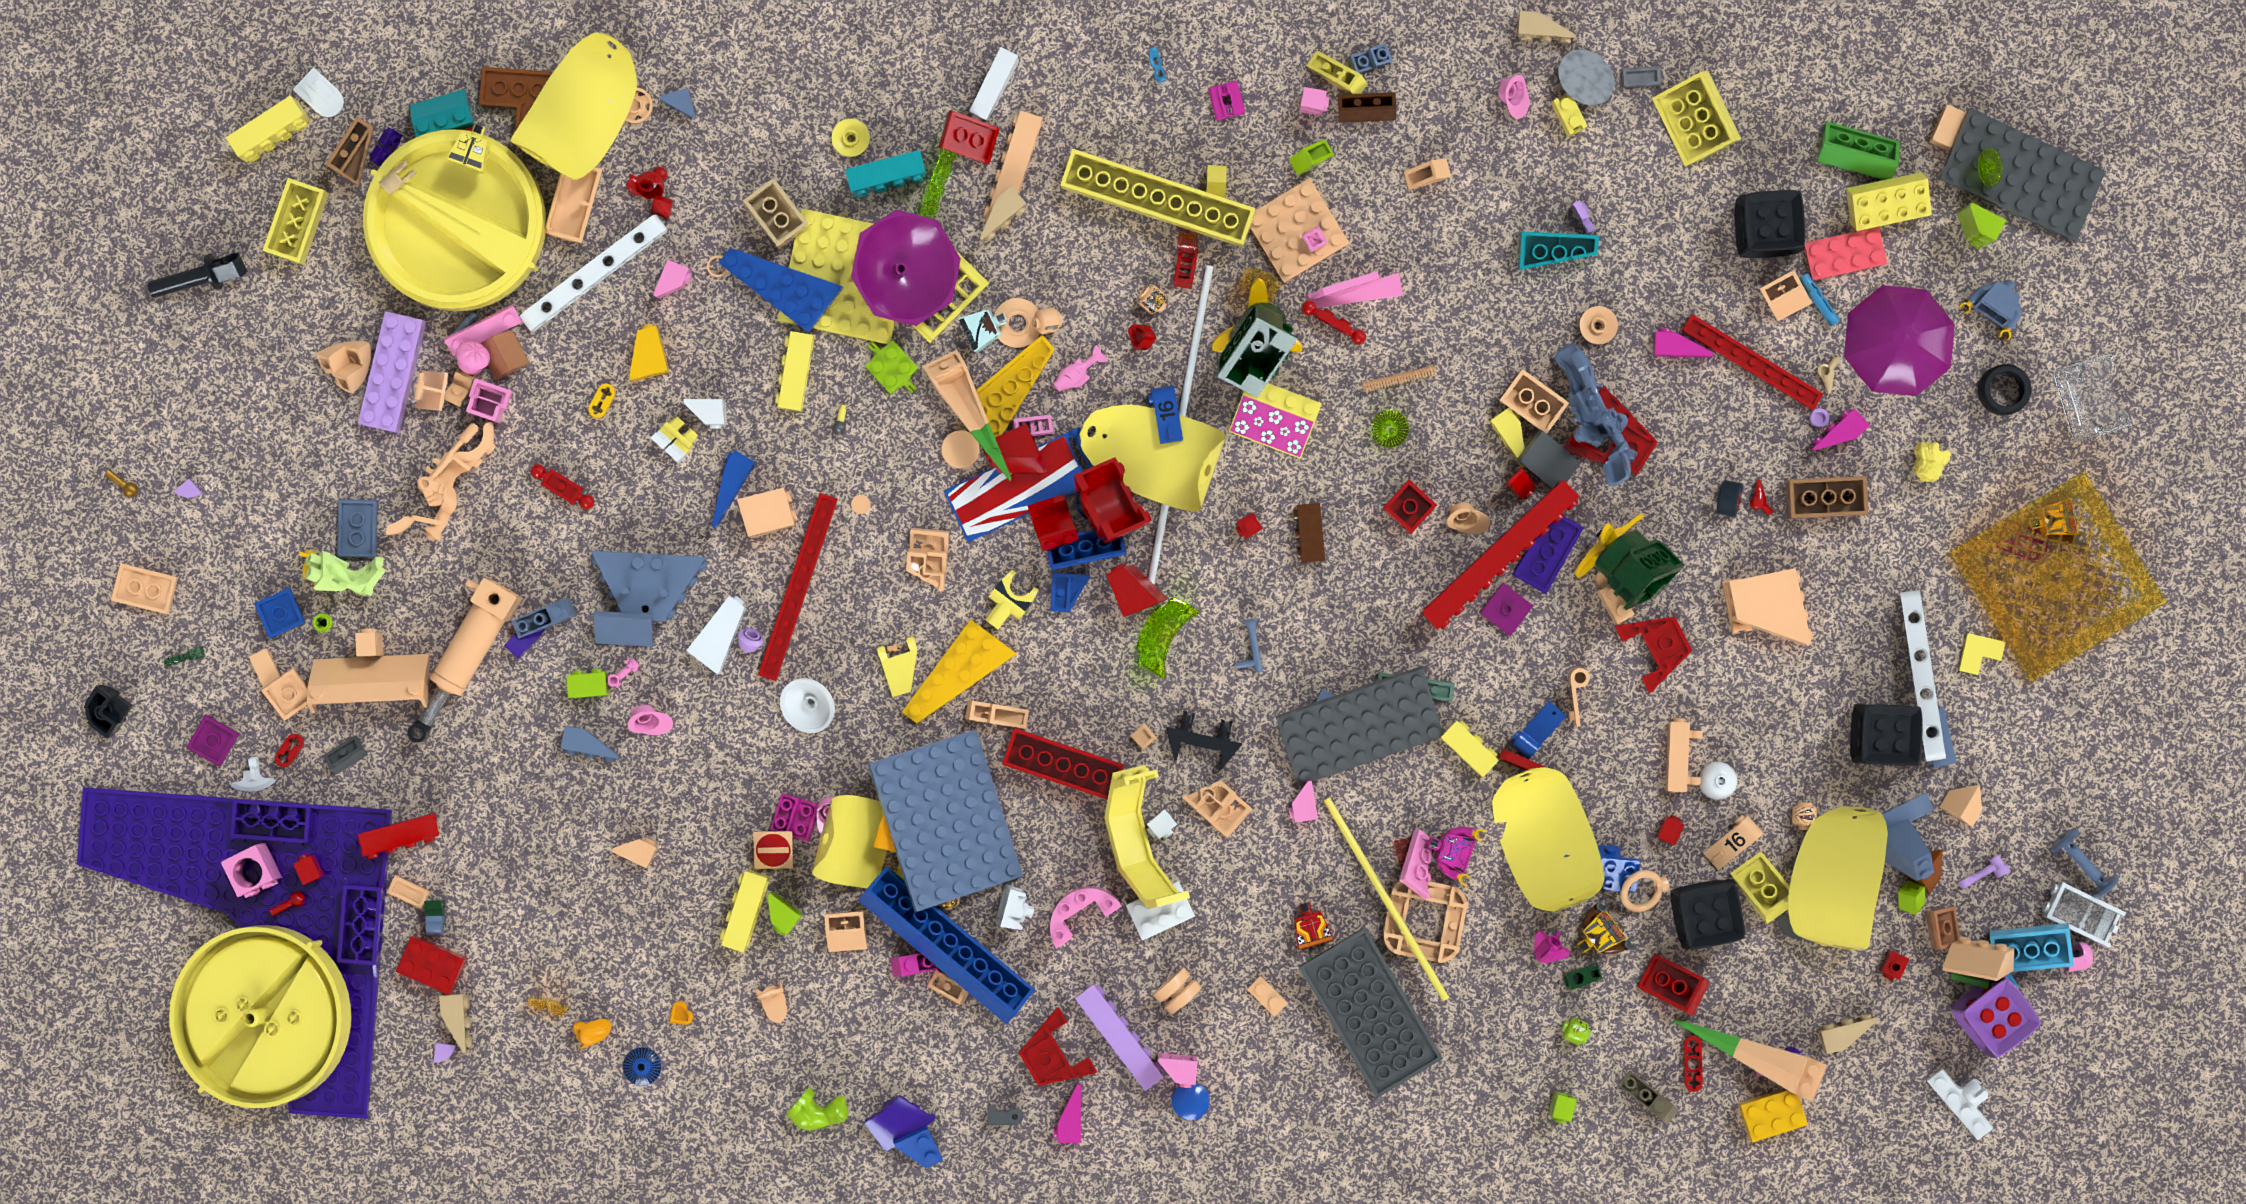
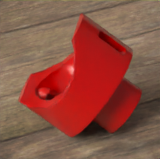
M1133 324L1128 328L1132 350L1146 351L1154 344L1156 336L1149 325Z

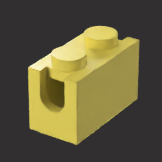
M1566 94L1562 98H1556L1552 101L1551 105L1568 138L1586 129L1587 124L1573 98Z

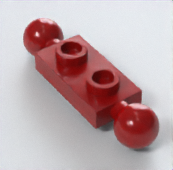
M1311 300L1303 302L1301 306L1303 314L1307 316L1314 315L1322 322L1346 336H1350L1354 344L1360 345L1365 342L1366 334L1363 330H1353L1350 322L1343 318L1339 320L1333 317L1334 313L1326 308L1324 310L1317 309L1316 304Z
M535 464L531 467V476L535 479H543L540 485L572 505L579 501L581 508L586 510L594 506V498L589 494L582 495L581 493L584 488L551 468L547 473L541 464Z

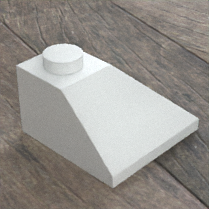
M684 399V404L703 423L710 425V429H721V425H726V402L723 399Z

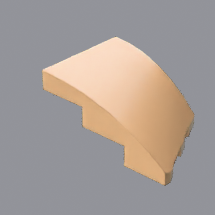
M911 528L906 571L920 577L926 583L934 585L938 590L944 591L950 531ZM915 540L923 542L920 544L921 548H914Z
M1221 780L1209 787H1203L1197 792L1182 797L1226 838L1232 834L1253 810ZM1237 800L1239 802L1237 805L1241 806L1234 810V806H1231V803Z

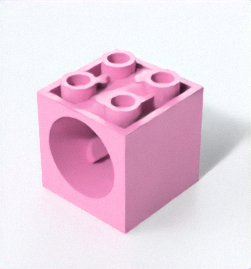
M266 843L254 845L221 862L237 897H252L261 892L260 888L262 890L278 884L277 880L282 878ZM249 858L257 861L262 868V878L257 885L248 882L243 875L244 863Z

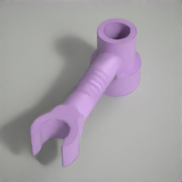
M1997 855L1989 860L1990 865L1958 883L1964 889L1992 872L1999 878L2011 870L2007 864H2004L2001 857Z

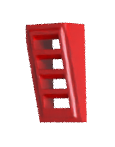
M1179 247L1173 286L1192 289L1199 249ZM1182 253L1193 255V258L1182 257ZM1181 261L1192 263V266L1181 264ZM1180 269H1183V270H1189V271H1191V272H1190V273H1184V272H1179V271H1180Z

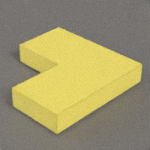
M1967 633L1958 671L1978 675L1982 657L2001 661L2006 642Z

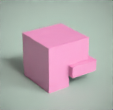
M475 378L469 394L471 398L466 412L500 424L513 391Z

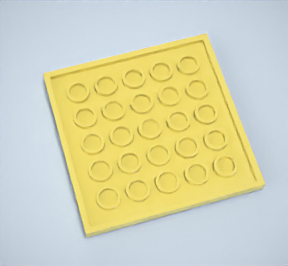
M802 208L801 215L808 222V225L795 237L789 268L844 287L813 329L888 345L892 339L895 321L874 316L851 278L859 235L862 231L873 225V223ZM779 310L777 321L798 325Z

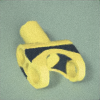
M1011 570L989 595V598L997 604L985 620L998 630L1010 614L1020 620L1031 606L1039 591L1038 588L1034 587L1030 593L1028 592L1024 596L1014 595L1011 591V581L1016 574L1014 570Z

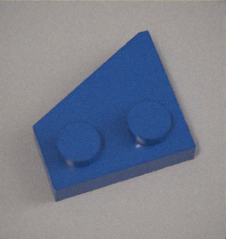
M1052 573L1050 611L1069 613L1089 580L1090 575Z
M927 1126L893 1141L897 1149L924 1168L943 1161V1157Z

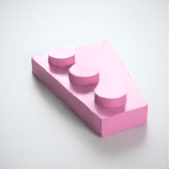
M1418 829L1413 832L1399 881L1423 899H1429L1428 882L1431 881V874L1428 873V864L1431 862L1432 849L1427 848L1430 837Z

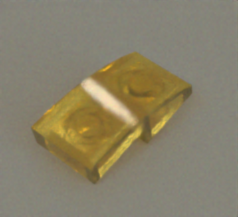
M545 997L528 998V1006H534V1009H544L545 1005H548V1013L553 1012L554 1016L565 1015V1012L570 1010L569 1005L558 1000Z

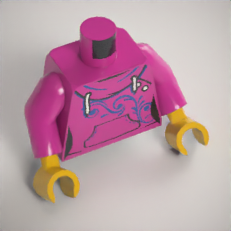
M1460 826L1449 829L1447 833L1442 832L1440 839L1430 837L1427 848L1436 850L1434 858L1437 860L1438 867L1446 876L1455 881L1459 880L1460 884L1467 887L1468 885L1463 883V879L1468 877L1472 880L1469 875L1465 874L1473 848L1476 840H1486L1481 839L1479 833L1487 831Z

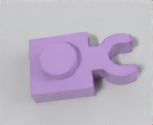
M1580 200L1573 203L1571 207L1586 234L1594 231L1595 227L1588 218V213L1590 212L1586 204H1582Z

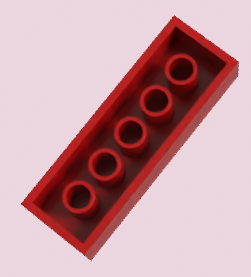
M1017 728L1013 730L1002 765L1107 800L1112 774L1122 771L1124 767L1122 763Z

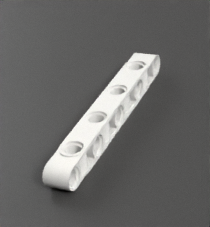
M656 214L649 217L525 310L519 317L530 332L536 331L664 235L668 229ZM639 234L644 235L642 243L635 242V238ZM608 257L614 259L611 266H605L604 264L605 259ZM577 280H582L583 286L581 289H574V283ZM551 303V311L545 313L543 311L544 305Z
M1920 590L1902 592L1900 595L1917 706L1921 707L1923 717L1922 738L1926 762L1946 759ZM1912 614L1920 616L1917 623L1909 621V617ZM1917 652H1923L1926 654V657L1923 661H1917L1915 659V654ZM1923 690L1931 691L1932 695L1929 699L1921 698L1920 695ZM1929 728L1937 730L1935 737L1930 738L1926 735Z

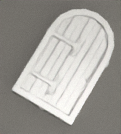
M314 67L293 88L315 112L323 117L336 116L343 108L344 100L342 94Z

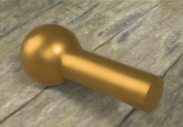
M110 469L104 474L122 488V492L126 497H134L137 494L138 487L135 483H127Z

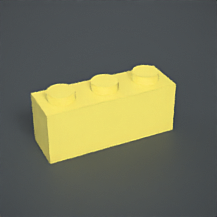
M1455 720L1440 738L1478 775L1484 777L1499 761L1496 758L1498 754L1490 747L1486 749L1482 745L1484 741L1477 734L1473 736L1468 731L1470 729L1469 726L1462 720L1460 723Z

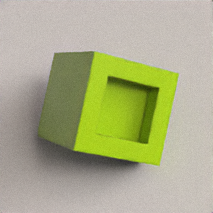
M1907 881L1898 891L1899 909L1917 915L1925 905V886Z

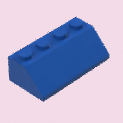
M1093 529L1078 532L1079 540L1047 550L1051 570L1127 554L1123 536L1104 543L1103 539L1105 538L1100 539Z

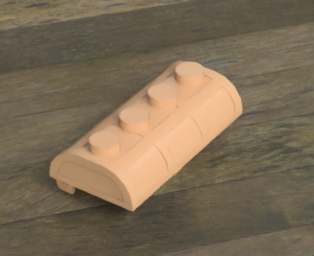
M595 167L584 177L577 180L570 179L560 173L545 226L546 234L582 244L603 169Z

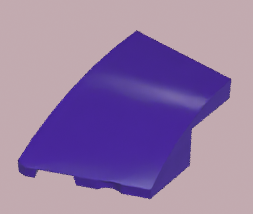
M899 1095L884 1102L881 1112L866 1118L864 1124L886 1152L895 1147L893 1144L894 1140L928 1126L935 1120L936 1116L932 1113L924 1112L920 1109V1106L909 1102L908 1099Z

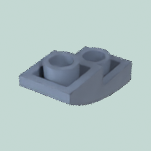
M1386 43L1348 57L1351 68L1360 74L1393 61Z

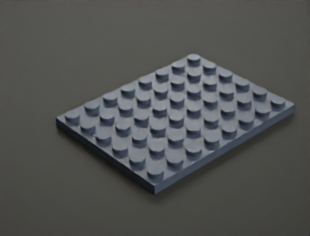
M976 729L868 764L915 912L1023 876Z

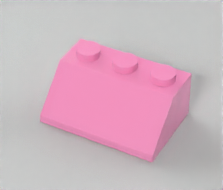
M1158 1053L1159 1064L1175 1083H1179V1087L1191 1088V1085H1196L1198 1062L1196 1056Z

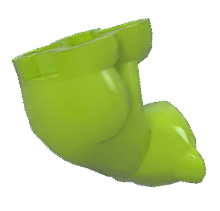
M808 1087L786 1114L798 1128L812 1131L845 1122L849 1111L846 1099L843 1096H836L825 1107L818 1106L813 1099L815 1092Z

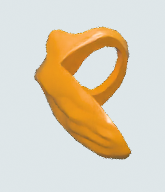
M601 1018L586 1024L582 1021H576L573 1025V1030L577 1040L582 1045L579 1049L587 1048L605 1039L612 1029L611 1022Z

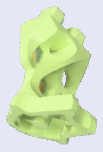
M323 550L319 556L310 553L305 560L306 565L310 566L306 572V579L314 582L315 590L345 591L348 588L361 596L372 595L375 584L385 573V569L382 568L384 561L381 557H375L368 565L357 571L347 569L349 563Z

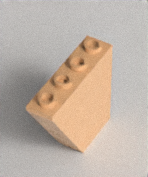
M1796 568L1724 583L1732 621L1751 626L1752 628L1801 645L1812 644V631L1808 628L1807 621L1809 617L1807 610L1804 609L1803 602L1805 598L1803 591H1800L1799 583L1801 579L1799 573L1796 572Z

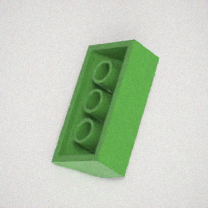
M1826 121L1818 149L1817 161L1825 165L1840 167L1843 170H1851L1862 175L1887 180L1893 178L1898 167L1900 141Z

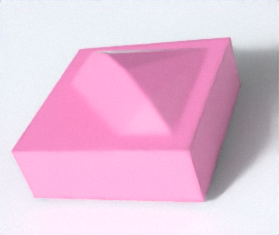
M1319 226L1302 234L1310 252L1328 243Z

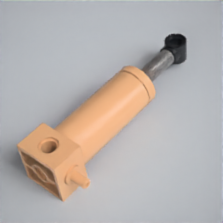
M483 577L480 584L470 579L466 581L465 585L475 591L470 600L473 605L430 676V679L436 683L438 688L429 700L428 708H425L420 718L416 719L415 723L408 728L407 736L412 742H424L429 738L431 725L449 694L454 693L462 696L504 622L511 620L523 597L490 578ZM496 595L499 596V602L497 604H495L494 598ZM416 728L422 729L423 735L421 738L415 736Z

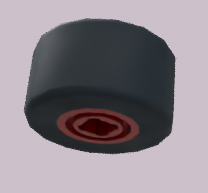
M1728 480L1723 481L1717 501V514L1731 517L1737 515L1742 496V483Z

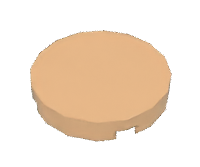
M963 430L948 434L941 447L942 456L951 467L958 469L973 465L980 453L977 440L970 432Z

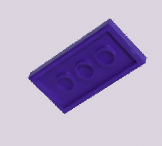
M1565 516L1555 524L1552 522L1548 526L1550 530L1542 537L1538 535L1534 539L1536 543L1526 550L1512 574L1544 594L1548 592L1584 527Z

